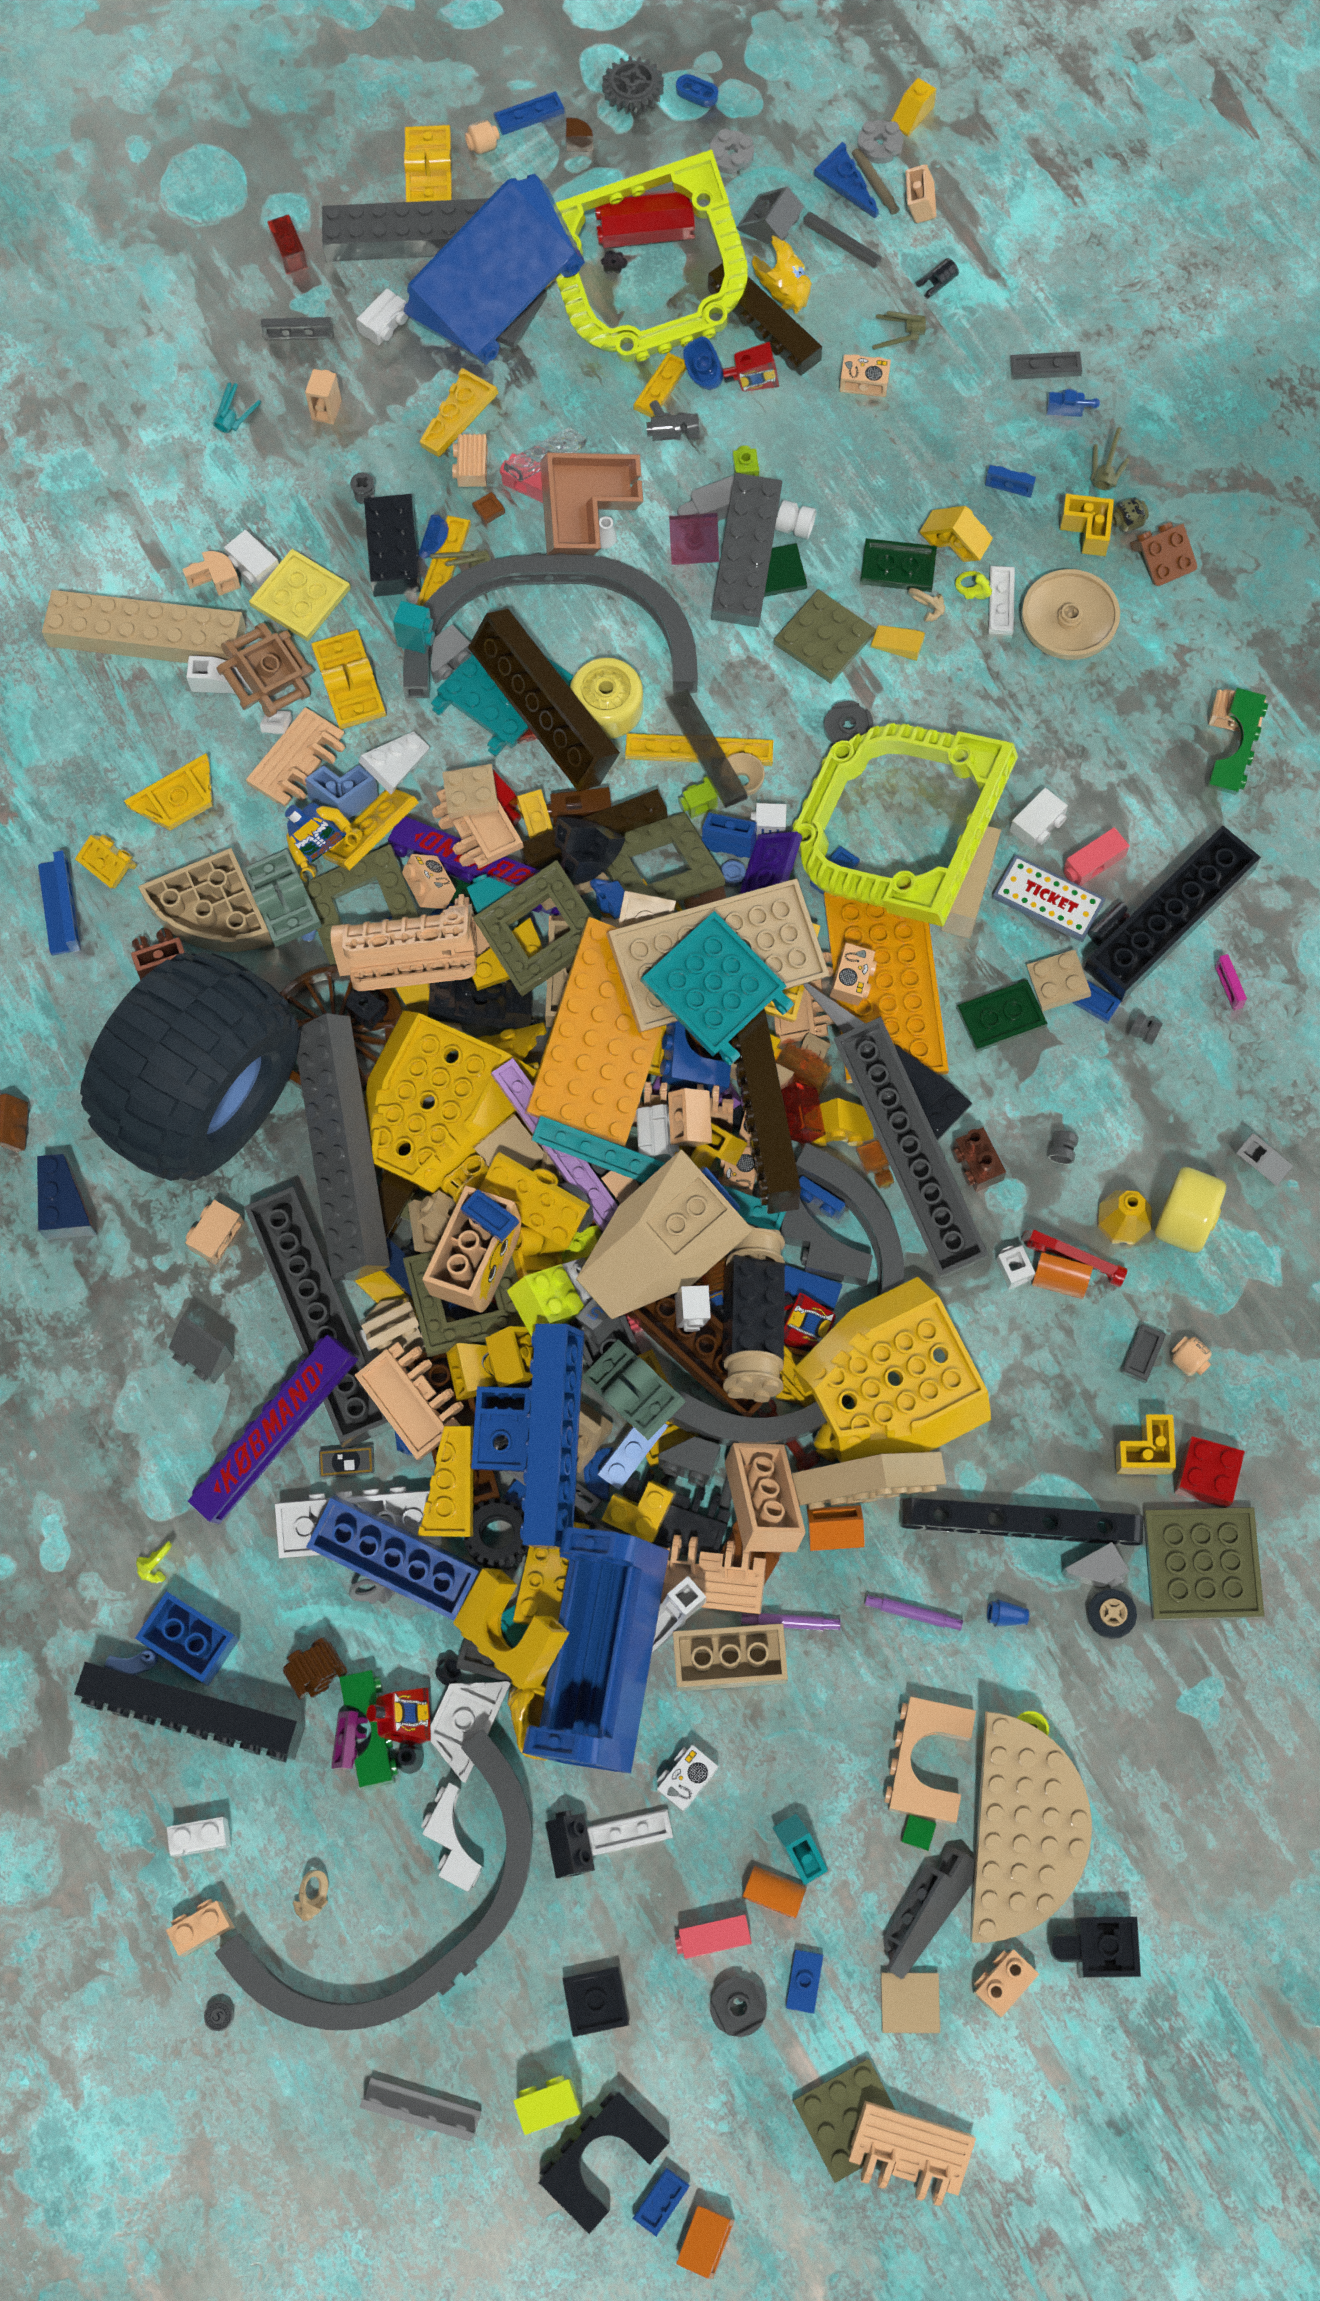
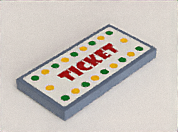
M1015 855L992 899L1083 943L1106 898Z

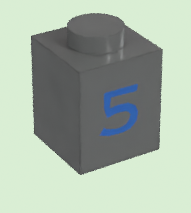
M594 1299L575 1316L578 1329L584 1331V1339H591L598 1345L621 1324L619 1317L611 1320Z

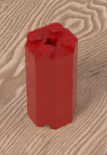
M674 189L645 192L637 197L631 195L623 198L617 204L607 203L594 208L596 220H600V225L596 226L597 240L599 244H603V248L695 239L693 232L695 231V220L692 202H690V198L674 191Z

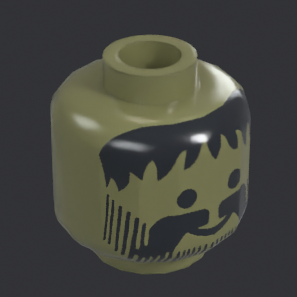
M1136 497L1117 502L1112 514V524L1114 527H1118L1122 532H1130L1143 527L1146 519L1149 517L1145 502L1143 500L1140 501Z

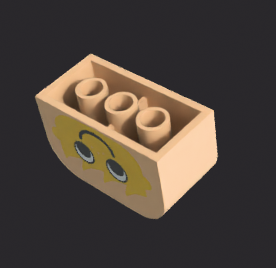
M465 1186L422 1280L431 1296L481 1313L490 1304L516 1247L521 1229V1217L514 1201L481 1191L519 1220V1224L503 1242H500L461 1212L460 1208L477 1190Z

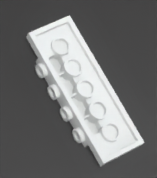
M406 1486L391 1487L390 1493H379V1489L375 1488L363 1490V1495L352 1496V1491L336 1492V1496L417 1536L419 1526L422 1524L423 1510L430 1490L412 1492L406 1491ZM325 1493L309 1494V1499L303 1501L275 1503L279 1558L320 1555L306 1548L330 1500V1498H325ZM418 1536L435 1545H442V1536Z

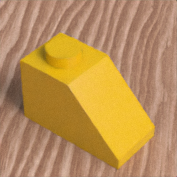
M917 78L904 93L891 120L899 125V130L902 134L909 137L934 108L936 88Z

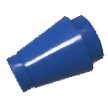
M999 1599L996 1602H989L987 1622L993 1624L994 1627L1028 1624L1029 1609Z

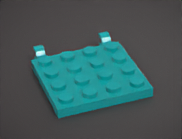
M472 653L471 657L463 662L437 689L438 696L431 702V705L434 706L432 711L439 716L451 704L493 734L494 737L487 743V746L490 747L488 752L495 757L499 755L506 745L513 749L530 730ZM546 657L566 684L570 686L573 675Z
M715 911L640 980L712 1056L719 1052L724 1062L729 1066L741 1055L728 1042L760 1011L773 1001L776 1009L784 1015L794 1005L792 1000L782 992L787 987L783 981Z

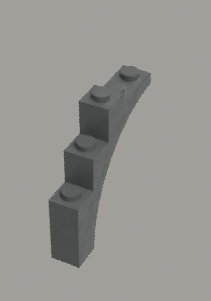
M760 1183L759 1188L754 1187L752 1196L759 1199ZM801 1200L799 1202V1210L786 1211L779 1231L785 1239V1244L806 1248L804 1249L801 1265H806L805 1272L826 1279L867 1287L873 1255L855 1250L834 1239L814 1221L806 1211Z

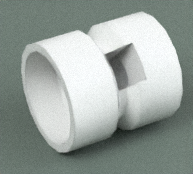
M783 500L778 512L775 530L786 534L793 531L796 537L808 540L813 529L817 510L804 505L798 508L797 503Z

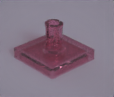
M717 513L669 516L671 565L719 562Z

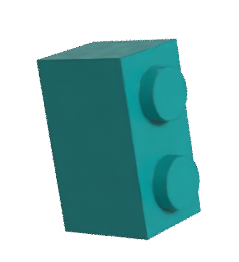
M401 601L393 620L397 646L425 654L428 645L432 646L435 638V632L432 631L433 619L430 618L429 608Z

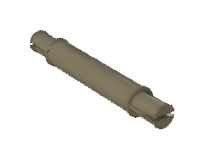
M860 148L854 149L852 155L857 161V166L861 169L883 202V205L887 206L892 215L893 213H898L900 208L895 203L894 196H892L868 160V157L864 156Z

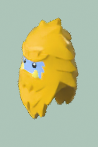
M772 236L771 243L776 250L777 263L771 269L765 261L760 260L754 255L752 259L754 272L760 279V282L771 292L772 298L782 304L781 308L786 310L793 309L794 313L797 314L802 307L807 306L812 283L805 274L803 262L795 255L792 247L784 240L782 241L778 237Z

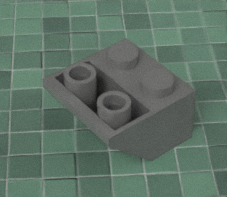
M693 1437L661 1452L658 1457L659 1470L663 1471V1475L671 1476L670 1478L677 1479L680 1476L688 1479V1483L700 1488L706 1485L710 1487L720 1458V1445Z

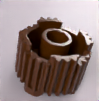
M326 1637L316 1640L312 1643L311 1648L304 1653L302 1649L293 1652L287 1657L289 1663L283 1667V1673L299 1700L304 1699L305 1694H309L313 1698L329 1689L328 1685L333 1681V1678L345 1676L348 1671L332 1643L327 1641Z

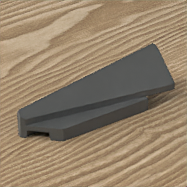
M946 1844L936 1869L928 1864L924 1866L883 1938L884 1948L889 1953V1964L886 1965V1969L900 1979H904L974 1882L975 1860L966 1853Z

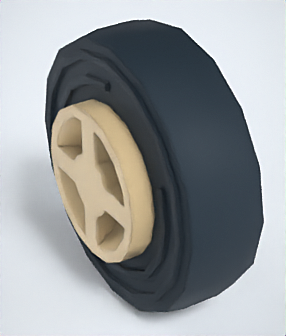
M1116 1589L1103 1590L1096 1594L1089 1603L1087 1610L1088 1622L1093 1631L1101 1637L1108 1639L1121 1638L1129 1634L1136 1624V1605L1131 1597Z

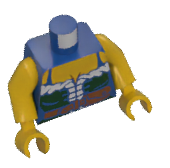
M310 803L302 810L296 805H291L285 812V817L289 819L287 822L288 833L286 835L289 851L297 866L302 868L300 878L304 882L308 881L305 870L310 871L314 878L317 874L316 868L307 864L308 860L313 863L344 837L347 845L352 847L357 843L351 835L356 836L358 840L363 837L361 830L352 829V824L337 808Z

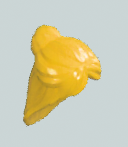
M543 1683L539 1689L526 1688L525 1690L513 1685L508 1693L507 1705L510 1707L511 1719L517 1737V1746L521 1753L523 1752L527 1727L529 1725L540 1726L547 1687ZM522 1753L524 1756L529 1757V1758H532V1759H534V1760H535V1759H537V1760L539 1759V1760H543V1761H546V1760H547V1759H543V1758H539V1757H535V1756H531V1755Z

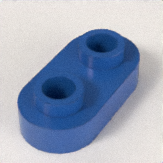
M691 74L681 75L677 79L676 92L680 97L703 107H711L717 103L718 88L713 83Z

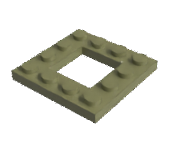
M685 812L620 834L626 838L624 845L614 862L605 870L611 881H618L626 891L676 900V902L725 885V877ZM672 843L689 871L645 886L630 857Z
M391 844L365 855L350 870L339 867L303 884L322 925L321 928L317 929L330 966H337L331 945V927L343 924L334 899L378 880L392 916L391 920H399L402 917H420Z
M557 860L473 917L522 997L573 962L588 917L595 918ZM551 898L571 930L531 958H528L509 925Z
M435 1251L403 1258L427 1357L446 1353L456 1343L484 1344L486 1343V1337L509 1326L526 1327L507 1292L510 1287L519 1281L512 1256L494 1294L498 1311L448 1323L441 1299L431 1296L422 1280Z

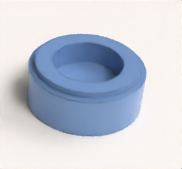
M731 860L724 863L721 868L727 886L735 887L743 883L746 870L742 863Z

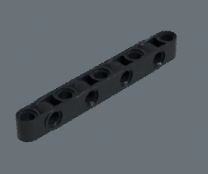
M903 1498L901 1502L900 1526L906 1529L1110 1544L1112 1542L1114 1545L1127 1546L1143 1544V1516L923 1498ZM943 1510L947 1514V1520L943 1522L937 1521L933 1516V1512ZM988 1515H998L1002 1523L998 1526L990 1524ZM1044 1518L1052 1519L1055 1522L1056 1528L1053 1530L1046 1529L1043 1526L1042 1520ZM1104 1522L1108 1524L1110 1533L1103 1534L1099 1532L1097 1523Z

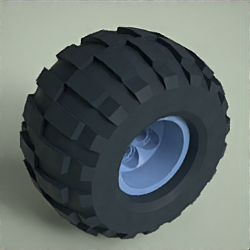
M185 952L177 954L171 960L167 959L142 978L123 998L104 1025L92 1048L80 1089V1094L83 1096L81 1101L82 1107L91 1116L88 1119L90 1127L113 1151L142 1171L170 1181L179 1180L180 1178L195 1181L213 1173L236 1155L252 1138L275 1106L289 1079L300 1041L298 1023L289 1012L291 1006L270 983L231 959L214 953L210 955L205 952L199 954Z

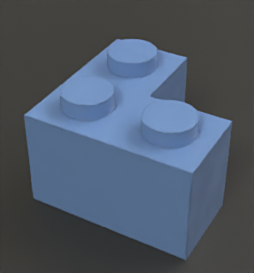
M323 765L305 778L308 799L319 806L339 809L347 820L378 797L375 778L360 765H357L341 778Z

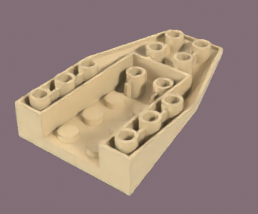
M681 1149L618 1206L576 1280L612 1320L677 1293L682 1286H692L749 1236L753 1229Z

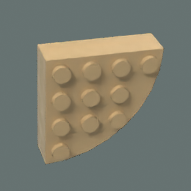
M232 848L138 886L151 913L162 926L168 928L176 937L196 947L213 951L239 952L273 944Z
M941 1452L879 1454L792 1473L799 1506L808 1505L809 1510L824 1508V1503H831V1505L860 1502L870 1503L876 1502L880 1498L900 1497V1494L930 1493L937 1491L936 1486L947 1484Z

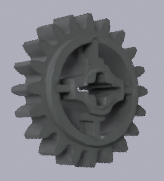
M629 56L628 61L620 58V64L612 62V69L606 68V75H603L602 92H604V99L609 100L610 106L616 104L617 111L625 108L626 114L630 110L637 114L638 109L646 112V106L654 108V101L660 102V95L664 94L662 71L657 70V64L650 66L649 59L641 62L640 56L637 60H633Z

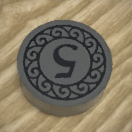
M223 2001L211 2003L204 2012V2022L213 2031L226 2030L231 2026L234 2019L232 2007Z

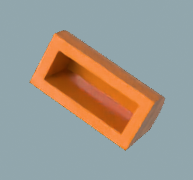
M1041 1252L1032 1286L1083 1299L1093 1266Z
M861 1505L807 1509L810 1551L865 1547L864 1519Z
M754 1865L742 1898L796 1919L807 1887Z
M697 2206L676 2265L707 2279H714L735 2220L702 2206Z

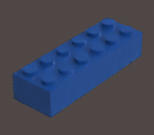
M336 1495L330 1498L306 1548L453 1621L481 1568Z

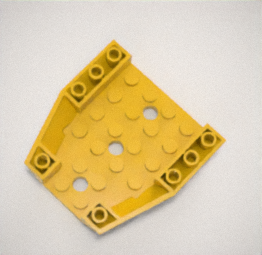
M403 1011L367 1082L364 1107L374 1167H380L417 1184L422 1190L431 1194L437 1191L444 1193L441 1189L443 1179L457 1169L468 1157L478 1155L472 1146L512 1114L516 1115L517 1113L491 1076V1073L512 1058L531 1084L538 1071L501 1049L423 1014ZM452 1051H457L459 1053L457 1061L448 1063L446 1061L447 1055ZM428 1097H433L435 1099L434 1106L430 1109H423V1101ZM404 1143H409L411 1145L410 1152L405 1156L399 1155V1147Z
M918 1277L848 1311L793 1369L804 1392L806 1393L811 1390L835 1437L834 1440L830 1441V1444L840 1463L879 1454L930 1452L991 1420L989 1395L986 1386L940 1297ZM935 1349H940L944 1352L945 1360L943 1363H939L934 1359L933 1352ZM889 1372H895L899 1375L900 1383L898 1386H893L889 1383ZM844 1395H849L853 1398L854 1406L852 1409H846L842 1405V1397Z

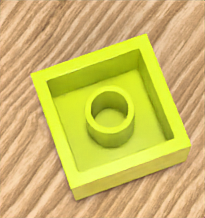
M562 1264L526 1275L507 1290L531 1337L533 1331H535L536 1324H570L575 1320V1316L585 1307Z
M561 2075L545 2081L547 2087L537 2091L536 2086H532L518 2092L519 2098L513 2100L524 2135L582 2114L571 2079L565 2080L564 2076Z

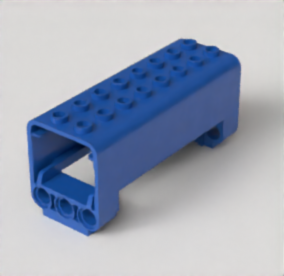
M573 1527L563 1528L559 1554L561 1558L569 1560L558 1622L570 1633L550 1667L540 1726L529 1725L527 1727L522 1753L564 1764L631 1774L669 1551L631 1535Z

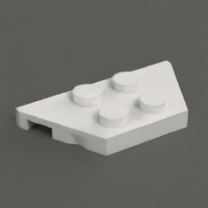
M507 1681L449 1684L430 1726L431 1743L462 1782L467 1783L474 1764L462 1750L461 1746L482 1729L489 1734L510 1688L511 1683Z

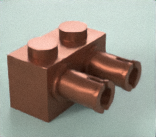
M164 928L166 937L163 936L161 930L156 933L159 944L149 946L148 939L144 936H140L142 945H139L137 938L132 941L135 952H132L131 956L140 980L167 959L171 960L177 954L185 953L180 938H173L172 932L168 928Z
M984 1127L972 1129L968 1134L955 1139L954 1149H952L953 1157L957 1163L962 1164L965 1170L963 1172L964 1179L968 1186H973L975 1192L1004 1180L1006 1170Z

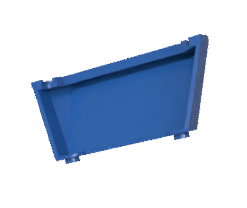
M536 174L527 175V179L517 180L516 178L507 179L408 283L407 292L409 293V300L404 306V313L417 325L485 365L495 359L498 354L500 345L495 339L559 273L564 277L575 275L585 264L549 188Z

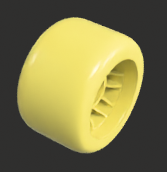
M598 658L584 664L573 676L570 689L609 739L624 736L635 728L643 713L644 698L641 679L630 665L615 658Z
M1190 1167L1181 1168L1155 1229V1236L1162 1242L1191 1253L1200 1252L1210 1232L1214 1230L1221 1213L1220 1207L1227 1188L1225 1182Z

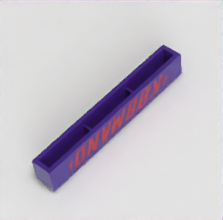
M406 816L393 828L388 838V842L393 847L397 856L403 858L405 856L410 858L412 854L437 856L448 876L451 874L469 884H474L472 881L474 878L486 874L487 877L496 876L520 886L540 872L535 868L507 857L500 858L479 869L476 863L464 867L461 865L459 858L466 853L457 855L453 851L454 845L463 839ZM540 904L532 910L537 913L542 911L550 916H562L557 907L545 910Z
M329 1335L321 1338L315 1344L311 1355L298 1364L295 1374L281 1384L279 1393L274 1399L265 1403L261 1410L262 1413L258 1418L251 1421L245 1427L242 1437L228 1447L227 1454L221 1462H217L212 1466L209 1471L210 1475L205 1481L199 1483L193 1489L192 1496L188 1502L209 1522L221 1524L359 1359L336 1338Z

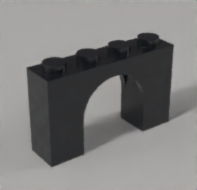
M620 2091L615 2096L610 2092L599 2105L603 2109L596 2118L590 2115L579 2127L583 2133L576 2141L570 2137L559 2150L563 2154L556 2163L550 2160L539 2172L543 2178L538 2183L588 2234L595 2229L610 2211L589 2189L581 2175V2157L588 2144L602 2136L621 2138L650 2165L670 2143Z

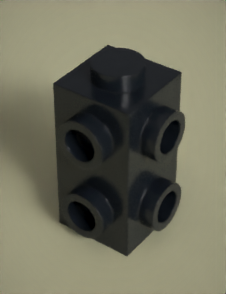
M572 1810L563 1811L555 1814L556 1819L545 1822L556 1879L595 1871L584 1814L572 1815Z

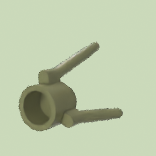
M887 311L886 315L877 314V319L905 322V332H909L910 335L875 344L872 346V349L884 348L910 340H919V335H925L926 317Z
M1120 427L1116 429L1106 465H1102L1099 469L1098 445L1095 444L1093 446V469L1090 480L1100 490H1110L1112 487H1116L1119 477L1130 461L1129 458H1125L1115 474L1111 464L1121 432Z
M487 550L430 554L429 556L431 559L468 557L448 561L445 565L455 566L468 563L469 568L490 561Z

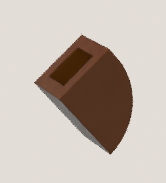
M566 118L567 152H594L593 132L585 121L577 118Z

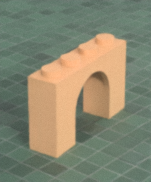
M910 1697L908 1703H902L900 1719L904 1720L903 1731L897 1730L894 1746L899 1748L898 1758H892L889 1775H894L892 1787L887 1786L884 1803L889 1804L888 1811L952 1825L956 1824L961 1794L930 1788L920 1782L911 1767V1753L914 1745L919 1740L930 1735H941L969 1741L972 1737L975 1710Z

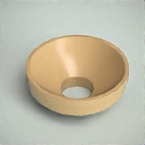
M733 754L726 758L720 767L722 786L732 795L739 797L752 795L763 784L765 777L764 767L760 760L751 754ZM744 775L748 777L749 783L745 786H739L735 783V778Z

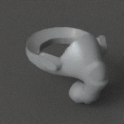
M371 1579L358 1581L349 1589V1596L352 1600L368 1601L370 1604L376 1601L384 1604L395 1593V1591ZM372 1584L376 1586L369 1592L361 1593L355 1591L362 1585Z

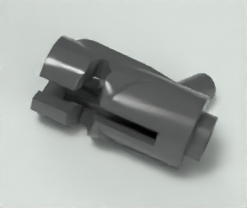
M657 400L650 403L649 406L655 417H651V422H646L647 437L652 436V441L681 440L683 433H685L687 439L700 438L698 413L679 412L678 415L664 413Z

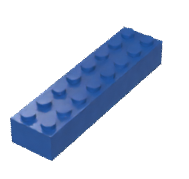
M536 1324L535 1331H533L531 1337L532 1346L534 1347V1358L530 1361L532 1385L528 1390V1398L531 1402V1409L527 1415L529 1440L525 1444V1454L528 1460L527 1468H525L523 1474L526 1494L522 1498L524 1523L520 1528V1537L523 1540V1545L541 1549H560L563 1528L574 1527L584 1331L568 1324Z

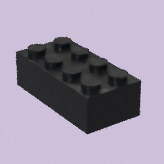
M412 494L364 498L370 583L373 596L419 593L421 591Z

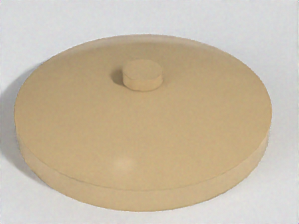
M1076 569L1057 570L1039 578L1028 590L1022 607V624L1031 642L1046 654L1065 660L1085 659L1101 652L1113 640L1120 621L1119 603L1109 585L1089 572Z

